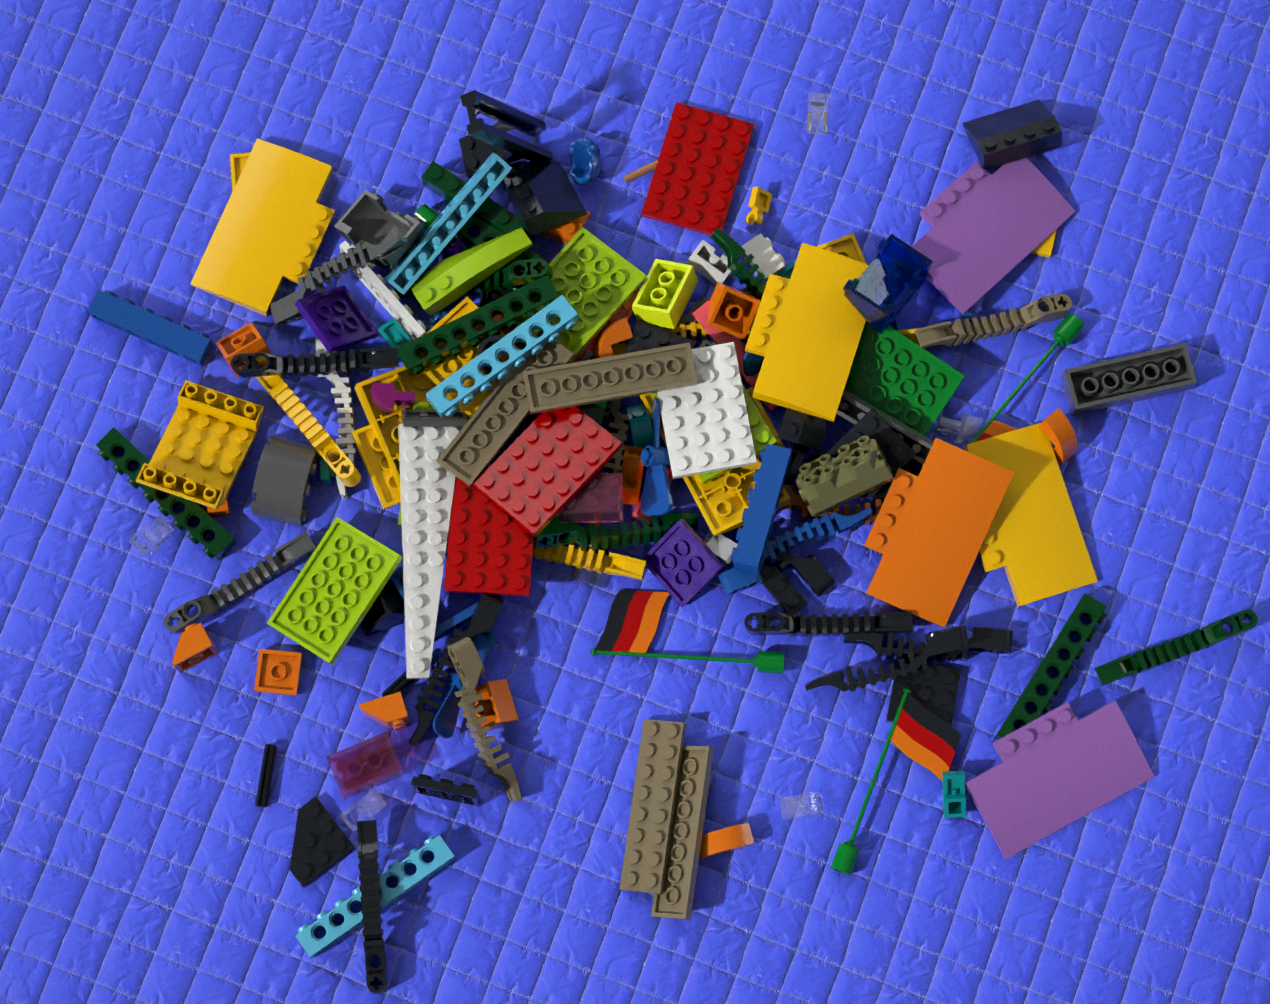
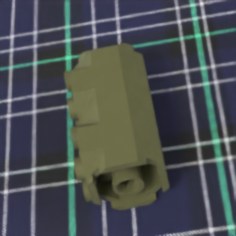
M861 436L858 440L841 446L838 449L839 455L836 458L831 457L830 454H824L820 458L810 463H805L799 468L800 474L795 481L800 489L801 498L808 504L807 507L812 517L826 513L895 480L886 462V458L875 439H870L869 436Z

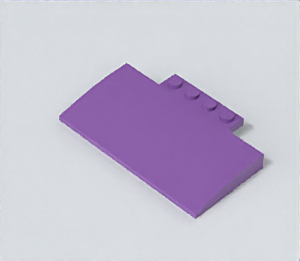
M1027 158L1004 164L992 175L976 161L920 211L919 215L932 229L907 250L904 258L950 303L964 314L1066 222L1075 211L1049 180Z
M1111 701L1080 719L1076 718L1069 703L1066 702L993 742L992 745L1002 762L966 781L965 787L1004 859H1007L1150 780L1154 775L1116 701Z

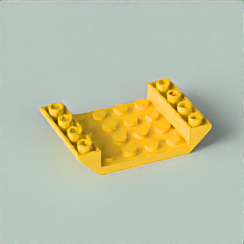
M186 380L178 395V406L149 464H143L136 482L217 509L225 503L257 436L264 406Z

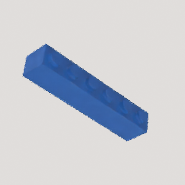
M98 289L87 310L90 317L201 367L213 346L209 335L200 331L197 334L183 323L177 325L172 322L171 318L165 315L159 317L153 314L154 311L143 306L141 309L135 306L133 301L127 298L121 300L117 298L115 293L109 290L103 292Z
M767 444L765 450L760 452V469L755 470L753 481L756 483L754 489L750 488L747 501H750L748 509L745 508L743 511V528L738 529L736 540L739 542L737 548L733 547L730 560H733L734 568L759 574L791 463L792 449Z

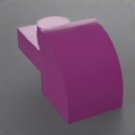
M373 382L371 386L372 401L384 412L392 413L394 405H397L398 408H409L415 402V392H394V383Z

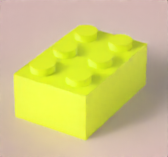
M655 259L647 279L644 281L632 305L637 322L640 320L655 326L676 328L698 283L693 265Z

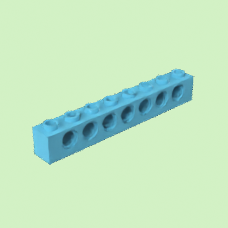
M492 153L396 267L386 276L385 280L404 295L509 173L512 167L497 154Z
M561 295L427 392V400L442 419L446 416L451 417L463 403L464 405L469 404L475 398L474 395L480 391L482 393L487 391L492 386L491 383L496 379L501 380L506 377L511 368L521 366L526 361L525 358L531 354L536 355L543 349L542 346L547 342L552 343L560 337V333L565 329L567 331L572 329L577 324V312L566 298ZM551 318H558L560 323L552 325L549 323V320ZM535 330H541L543 335L541 337H534L532 333ZM523 342L526 344V347L518 350L515 348V345ZM500 355H507L509 359L506 362H500L498 357ZM484 367H490L492 372L484 375L481 373V370ZM472 379L475 381V384L472 387H466L464 382ZM450 392L458 394L453 400L447 398V394Z
M440 835L429 837L424 841L425 845L419 850L417 847L406 854V859L401 862L399 860L393 862L388 866L389 871L383 875L381 872L379 873V884L381 886L380 906L382 910L456 859ZM426 852L434 853V860L430 863L423 861V855ZM413 864L417 868L416 873L411 876L406 875L405 868ZM391 877L398 878L399 882L395 888L387 886V881ZM360 886L352 891L353 896L347 900L342 898L334 904L335 908L330 912H327V910L316 916L317 921L311 925L306 923L298 929L299 933L295 936L311 959L362 924L363 914H361V911L359 913H352L351 911L353 903H361ZM338 914L343 915V924L335 926L333 918ZM324 927L326 935L321 939L316 938V929Z

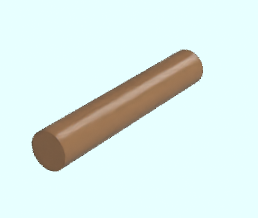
M658 160L624 175L625 182L628 183L654 171Z

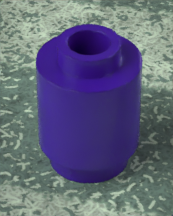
M453 237L443 248V260L463 252V242Z

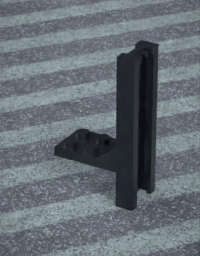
M476 90L460 96L462 106L467 107L470 124L466 125L468 136L459 139L468 178H471L492 153L497 154L507 164L523 158L528 161L553 160L552 152L507 133L510 130L517 129L534 137L536 136V129L546 130L545 121ZM483 114L498 122L490 126L484 123L483 118L477 119L476 115Z

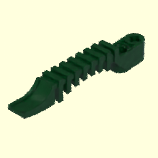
M715 229L709 238L725 252L727 268L732 271L731 275L733 277L737 276L741 284L744 283L749 292L752 290L755 293L753 296L757 299H762L767 282L763 285L760 282L765 275L761 272L756 278L753 276L759 268L757 264H754L748 271L745 269L755 257L750 254L739 263L738 260L746 251L722 230Z
M544 259L518 260L505 267V269L497 270L466 293L494 292L496 289L503 291L505 287L508 290L513 289L514 285L529 284L546 275L551 279L553 271ZM525 269L523 275L517 276L519 270ZM411 287L404 295L395 289L399 298L415 296Z
M672 513L661 515L663 525L660 526L657 517L650 516V526L647 519L643 518L641 519V528H638L637 522L634 521L631 522V529H628L627 524L624 523L621 524V530H617L616 524L611 525V531L608 532L605 524L600 525V532H596L594 523H589V528H584L570 521V518L567 516L554 517L536 537L534 536L538 547L577 543L580 545L581 551L587 550V546L594 551L599 547H602V550L608 549L609 546H612L614 549L618 548V545H623L624 548L629 547V544L639 546V543L649 545L650 542H654L656 544L682 518L693 530H698L699 514Z
M1244 610L1203 627L1201 630H1194L1190 635L1187 633L1180 638H1174L1170 642L1166 641L1160 646L1158 644L1151 649L1150 647L1146 648L1142 652L1139 650L1132 656L1129 654L1095 667L1094 670L1098 675L1101 686L1246 633L1256 626L1258 617L1252 610ZM1222 624H1227L1230 627V633L1223 630Z

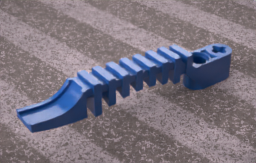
M871 507L852 516H843L836 512L829 515L826 513L819 520L817 517L810 524L806 522L801 528H793V532H784L782 537L778 535L771 542L768 540L759 574L732 568L718 575L726 596L763 582L764 580L760 572L764 562L769 559L771 563L776 562L775 550L778 551L779 556L784 555V544L787 545L788 550L794 549L793 545L795 544L793 540H796L798 546L803 544V535L806 536L808 543L812 542L814 537L812 531L814 530L820 541L824 539L823 535H825L822 529L823 526L829 539L832 540L835 538L836 533L831 522H834L838 533L841 534L871 517Z

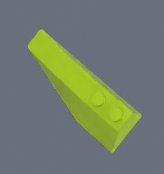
M522 227L442 260L411 286L412 292L423 309L433 317L436 313L443 310L531 247L533 243Z

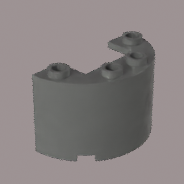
M365 189L334 227L349 243L352 242L355 247L356 244L365 243L366 241L371 244L381 245L397 235L400 238L407 237L408 243L400 250L380 262L377 258L374 259L375 264L391 271L425 233L423 227L425 223L416 216L413 218L408 214L403 216L397 211L396 213L390 211L384 205L382 196L376 192L372 194Z
M271 435L268 439L271 443H266L255 476L253 492L256 500L252 499V515L302 526L303 521L307 520L309 509H306L305 498L311 493L312 484H309L311 476H315L318 462L323 458L311 443Z

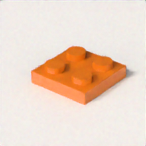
M259 649L254 691L297 696L303 654Z

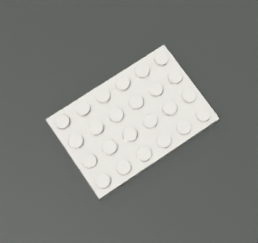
M734 342L691 349L698 385L657 392L658 399H660V411L673 479L757 464Z

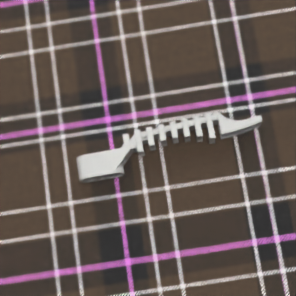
M316 339V356H320V353L330 356V353H328L321 341ZM328 373V375L318 374L317 377H326L335 385V388H331V393L337 404L338 424H340V428H337V434H339L340 439H336V444L339 448H345L341 450L355 466L357 451L355 449L356 444L351 435V432L354 431L355 422L352 418L354 417V411L351 408L353 407V401L351 398L349 377L340 378L339 374L333 375V373ZM336 475L341 498L347 499L346 485Z

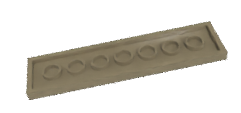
M540 330L535 337H541L543 332ZM557 341L547 342L542 346L543 349L539 353L529 355L521 366L517 368L514 366L508 371L509 374L498 382L437 459L439 465L469 487H472L473 483L530 413L523 371L569 364L573 359L574 353Z
M690 342L523 371L530 414L698 385Z
M643 720L620 882V890L663 895L686 732V723Z
M683 746L663 895L654 894L651 917L691 920L714 754L713 747Z

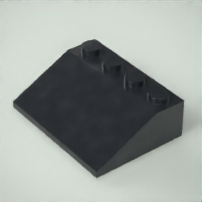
M1040 100L962 123L980 164L985 170L1062 147V130L1055 116Z
M517 161L508 164L512 169L503 178V187L529 237L587 215L560 161Z

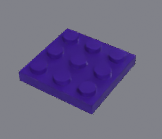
M345 285L298 299L295 303V306L328 353L374 339L378 335L377 330Z
M683 518L641 559L646 561L645 566L681 607L687 605L725 566Z

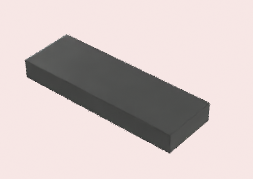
M402 410L401 412L404 427H464L467 423L466 414L462 410H457L451 417L446 416L443 419L435 410Z

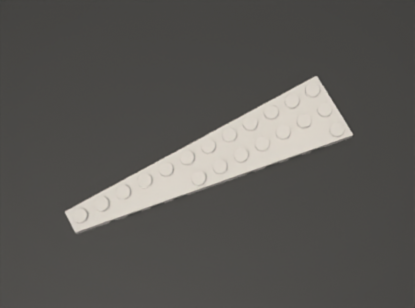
M403 424L398 425L407 679H427L430 675L456 477L439 465L437 459L460 432L462 427H404Z

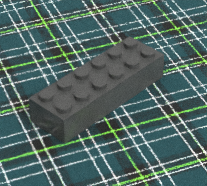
M1186 343L1066 369L1061 376L1071 416L1191 390L1197 383Z

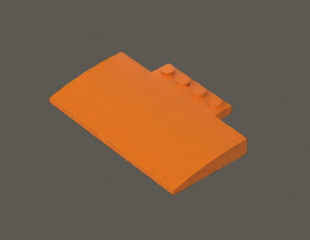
M935 438L919 476L898 468L894 477L895 480H893L864 544V546L883 554L866 593L945 628L1015 472L939 438Z

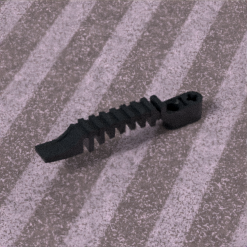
M396 348L360 349L361 354H358L355 349H349L350 355L345 351H340V355L330 352V356L320 353L318 357L315 354H309V357H306L304 354H298L299 358H295L293 354H287V357L261 352L235 355L230 365L238 376L244 378L272 375L285 378L286 375L306 377L308 375L318 376V374L328 375V373L338 375L339 373L349 374V372H354L355 374L361 371L368 372L380 368L399 367V360ZM267 360L266 366L259 368V363Z
M787 545L784 547L785 551L782 556H779L777 550L774 551L777 558L773 564H779L778 568L781 572L788 567H792L818 598L836 585L833 578L813 554H809L805 558L789 556Z
M483 593L466 630L460 631L454 628L452 633L457 636L447 638L446 642L448 644L442 648L441 652L443 653L441 657H437V665L432 667L431 671L433 672L426 679L428 681L427 684L422 686V694H418L416 698L418 700L415 705L418 713V725L408 742L410 745L416 746L434 718V712L424 709V704L438 710L441 707L440 703L428 699V696L431 694L441 699L442 693L432 688L434 684L443 688L445 683L439 680L438 677L441 675L447 678L449 673L442 670L444 665L450 668L453 667V663L447 660L449 657L448 646L465 637L471 638L479 634L487 638L502 608L503 600Z
M778 612L750 613L744 621L745 629L751 635H790V637H793L797 634L804 637L806 635L838 636V634H843L845 636L846 634L913 632L912 612H875V616H870V612H864V616H859V613H853L852 617H848V614H843V617H837V614H832V617H827V614L821 615V617H816V614H811V617H805V614L795 616ZM773 619H779L782 624L778 628H773L770 626V622ZM752 620L757 621L756 628H752V625H750Z
M965 625L925 634L927 644L920 655L915 656L914 652H909L910 663L905 664L904 658H899L900 668L898 669L895 668L894 662L889 663L890 671L885 672L884 665H881L878 668L879 674L875 675L874 668L869 667V677L865 678L863 668L860 667L857 668L859 680L854 681L852 668L848 666L845 669L848 683L844 684L840 670L806 683V691L824 685H831L839 688L842 692L847 690L852 692L856 691L857 687H861V689L866 688L867 684L873 686L877 685L878 681L882 683L887 682L888 678L894 680L899 675H902V677L908 676L909 672L913 674L918 673V668L921 664L923 670L928 669L927 658L929 656L970 646Z
M974 627L972 637L968 639L969 647L929 656L928 660L933 661L934 658H938V661L949 659V662H954L960 655V661H965L969 650L1011 654L1013 631ZM888 632L886 648L882 647L883 633L846 634L844 637V643L867 645L876 652L877 656H885L888 659L891 656H896V659L906 657L909 660V652H914L915 656L920 655L925 647V642H920L918 649H914L915 640H909L907 649L903 648L904 637H899L897 648H893L894 632Z
M377 820L357 821L358 859L360 863L358 867L360 870L359 880L361 882L360 892L362 895L360 899L362 903L361 914H363L362 925L364 927L362 931L365 939L363 946L365 950L367 988L372 993L381 994L387 989L388 978L383 940L384 930L381 927L383 918L381 917L382 907L380 906L381 896L379 895L381 886L379 884L380 874L378 873L380 864L377 862V859H379ZM374 956H380L382 959L381 965L377 968H373L370 965V960ZM375 978L383 982V985H380L378 990L372 986V983L376 980Z

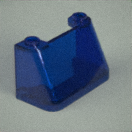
M892 233L887 240L884 238L877 246L879 252L876 258L862 275L853 281L849 279L843 288L845 291L844 296L872 328L880 334L885 332L919 290L933 263L931 259Z

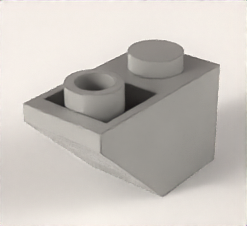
M712 533L709 534L703 542L724 565L732 564L733 560H730L733 547L737 548L738 544L721 534L715 537Z

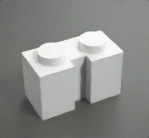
M761 233L741 246L746 251L742 255L744 259L750 254L755 257L749 264L751 267L754 264L759 266L755 274L758 276L762 272L765 275L761 280L762 284L768 281L770 274L778 276V273L785 268L784 258L781 254L775 253L768 237L764 238Z
M702 240L686 264L693 265L694 270L715 285H717L718 281L723 283L731 272L727 268V257L724 255L720 258L714 254L716 249Z

